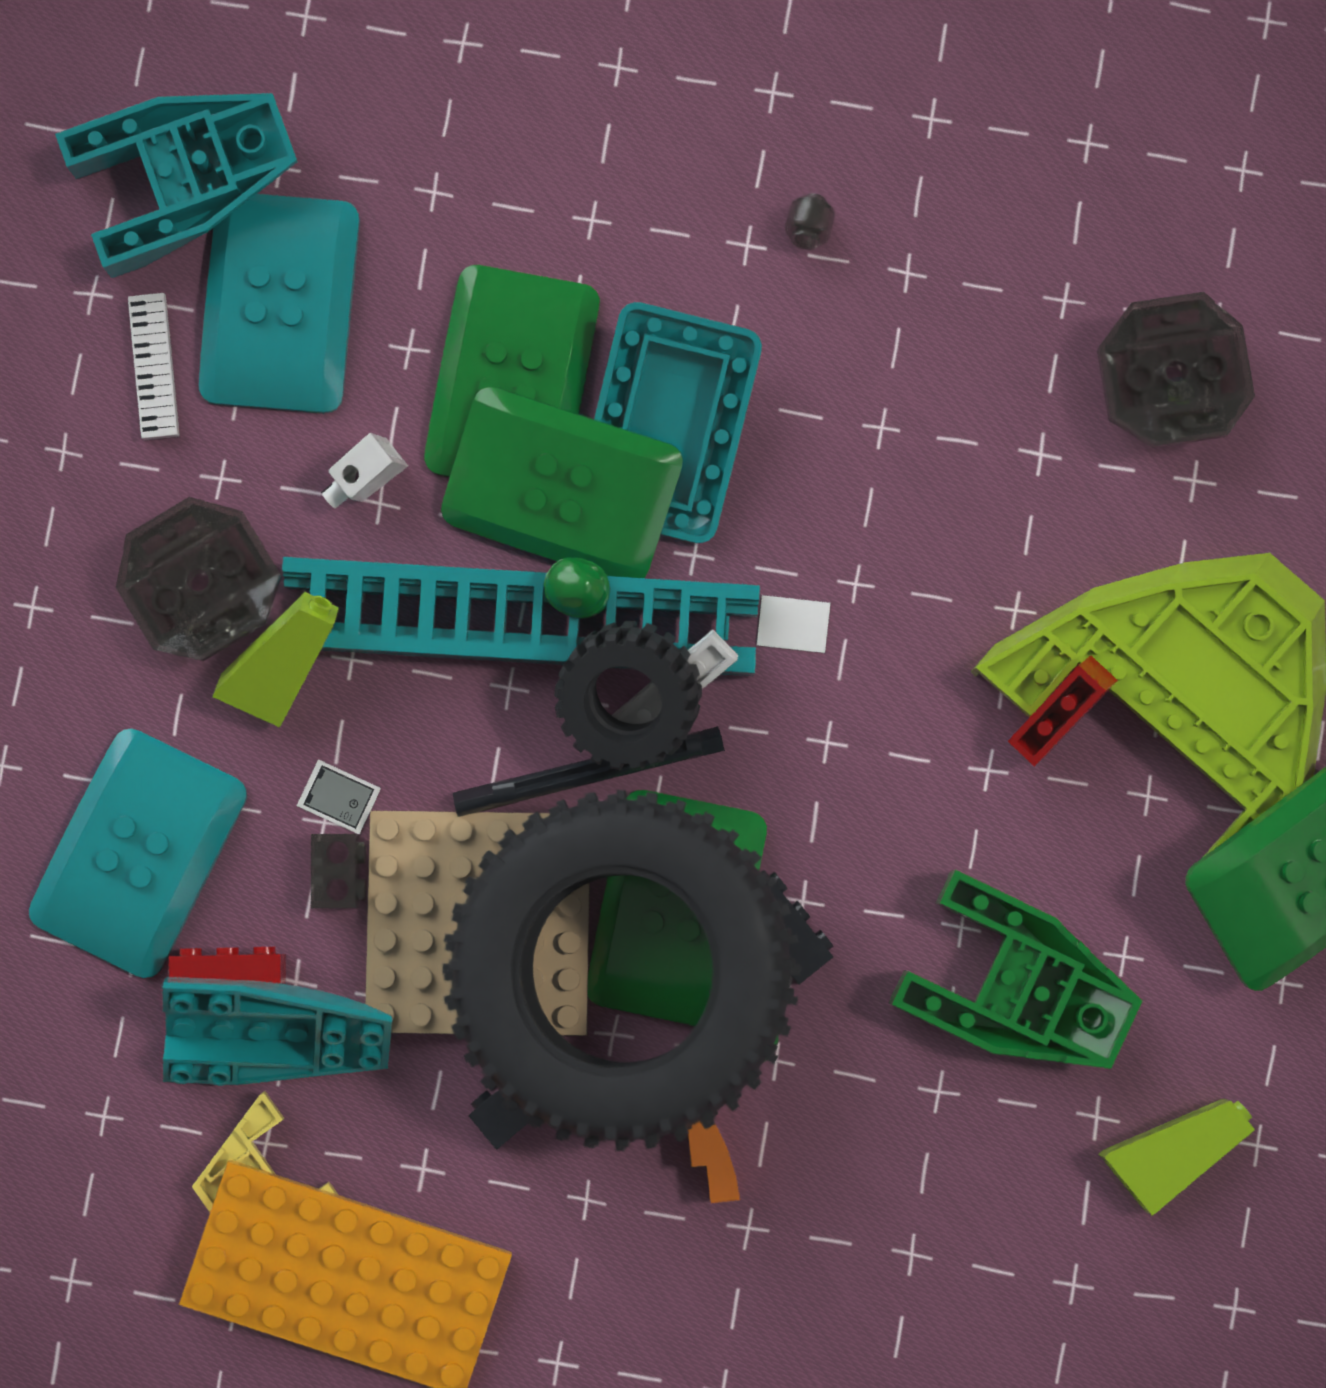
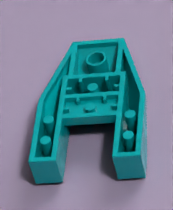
M273 93L156 97L55 133L65 164L76 179L141 156L159 210L91 234L102 267L111 278L145 267L207 233L298 162Z

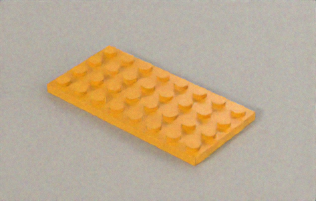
M229 1159L179 1305L433 1388H467L512 1257V1252Z

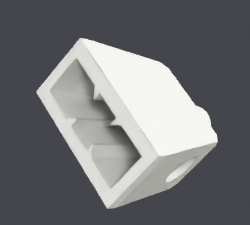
M369 433L329 469V473L335 481L321 493L326 501L335 509L348 498L362 502L406 469L408 465L387 438ZM359 472V478L356 481L355 476Z

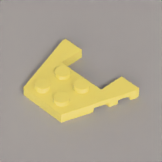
M266 1091L258 1096L192 1186L209 1212H211L229 1159L275 1174L253 1143L255 1139L284 1119ZM330 1182L319 1188L338 1195Z

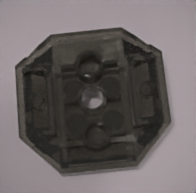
M1205 292L1131 302L1097 348L1108 421L1152 448L1225 438L1255 397L1243 325L1218 306ZM1166 368H1177L1182 374V381H1171L1167 377Z
M188 497L126 534L116 589L153 650L204 662L267 624L282 575L243 511ZM206 573L209 578L207 587L201 591H194L192 588L193 578L197 574Z

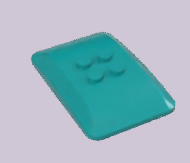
M256 194L214 227L199 372V391L206 401L215 405L323 414L331 413L341 405L344 394L360 226L359 213L351 203L340 200Z
M633 302L627 304L619 314L594 419L670 443L678 448L682 454L683 465L661 534L694 543H704L715 535L718 528L759 365L762 343L760 337L754 331L642 302Z
M131 728L119 732L92 778L29 907V917L32 923L38 928L135 976L149 978L157 975L164 967L246 803L247 789L239 779L139 730Z

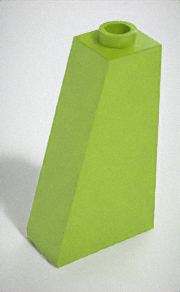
M304 592L221 673L212 697L280 727L334 626L339 607L332 605L329 600L322 596H313Z
M1223 1098L1102 1150L1098 1155L1143 1210L1153 1216L1255 1129L1248 1122L1252 1119L1251 1114L1239 1101L1233 1104L1231 1100Z

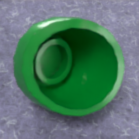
M564 558L554 563L546 574L544 581L545 596L551 605L564 615L579 619L589 618L600 613L609 601L610 585L607 574L592 561L582 558Z

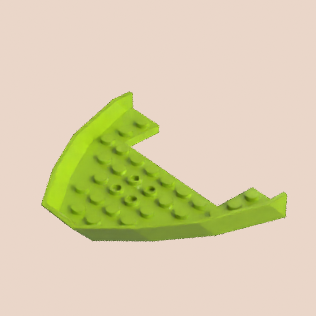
M1271 553L1184 562L1090 589L994 644L970 671L975 676L978 674L983 676L1023 713L1030 717L1073 668L1092 655L1118 680L1109 691L1244 809L1205 854L1207 855L1314 776L1326 695L1325 600Z

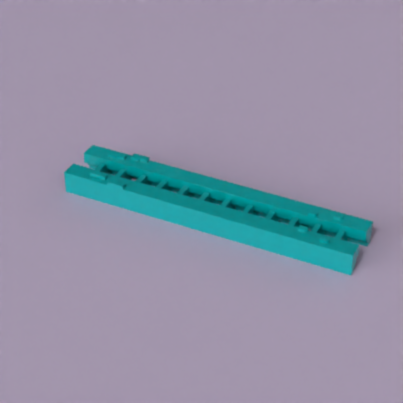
M283 557L282 572L286 589L310 590L311 595L326 598V591L347 592L345 623H334L320 651L564 665L577 645L581 644L585 637H578L579 618L570 616L568 636L542 635L544 604L551 605L545 596L544 581L547 574L545 572ZM607 576L610 585V597L605 607L607 608L606 625L616 624V609L643 610L642 629L646 623L652 625L653 611L680 612L678 643H673L678 649L685 646L689 650L695 645L688 643L689 613L715 614V632L724 641H728L730 616L726 615L758 616L760 585ZM363 593L384 595L381 625L361 624ZM399 596L420 597L418 627L397 626ZM436 598L457 599L455 629L434 628ZM471 600L496 601L494 632L469 630ZM507 602L533 604L531 634L505 633ZM730 646L738 654V659L720 675L754 677L756 648ZM612 667L620 669H633L629 667Z

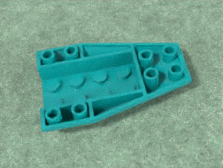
M166 977L163 982V1012H166L163 1082H174L177 1084L201 1083L217 1086L243 1085L388 1069L392 1016L366 1004L315 989L262 981Z

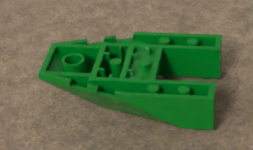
M951 870L935 904L1004 937L975 1002L961 997L910 971L904 970L888 1004L993 1054L1111 1069L1142 1004V1000L1066 929L1057 918L958 870Z

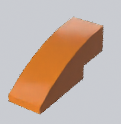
M700 1121L692 1125V1129L688 1130L691 1166H706L710 1203L740 1200L735 1170L718 1126L715 1123V1125L705 1130Z

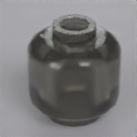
M811 193L798 197L790 205L785 223V233L796 247L804 250H814L826 244L829 240L835 220V210L819 194Z

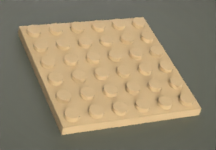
M370 811L366 1005L392 1016L391 1033L454 1034L451 1025L457 1023L455 1018L458 1016L456 1010L448 1011L447 1004L444 1002V996L451 995L452 981H444V974H442V964L449 963V960L452 959V952L445 950V934H453L458 925L457 922L451 920L455 903L463 904L466 902L468 895L463 892L466 886L465 881L468 876L475 879L479 878L483 872L479 867L483 860V855L488 850L497 855L502 849L499 842L505 837L503 834L508 830H512L516 835L520 834L525 830L522 823L527 821L528 816L533 813L477 812L458 817L456 812ZM539 813L542 819L550 816V813ZM589 883L573 891L553 910L540 932L534 953L533 977L537 997L549 1022L560 1035L587 1036Z

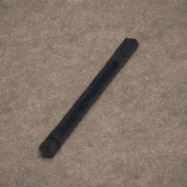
M719 726L689 733L673 755L667 754L663 762L654 766L647 762L644 768L632 771L630 764H624L621 770L611 769L609 761L602 760L599 765L587 759L453 792V800L457 816L461 817L722 752L725 749Z

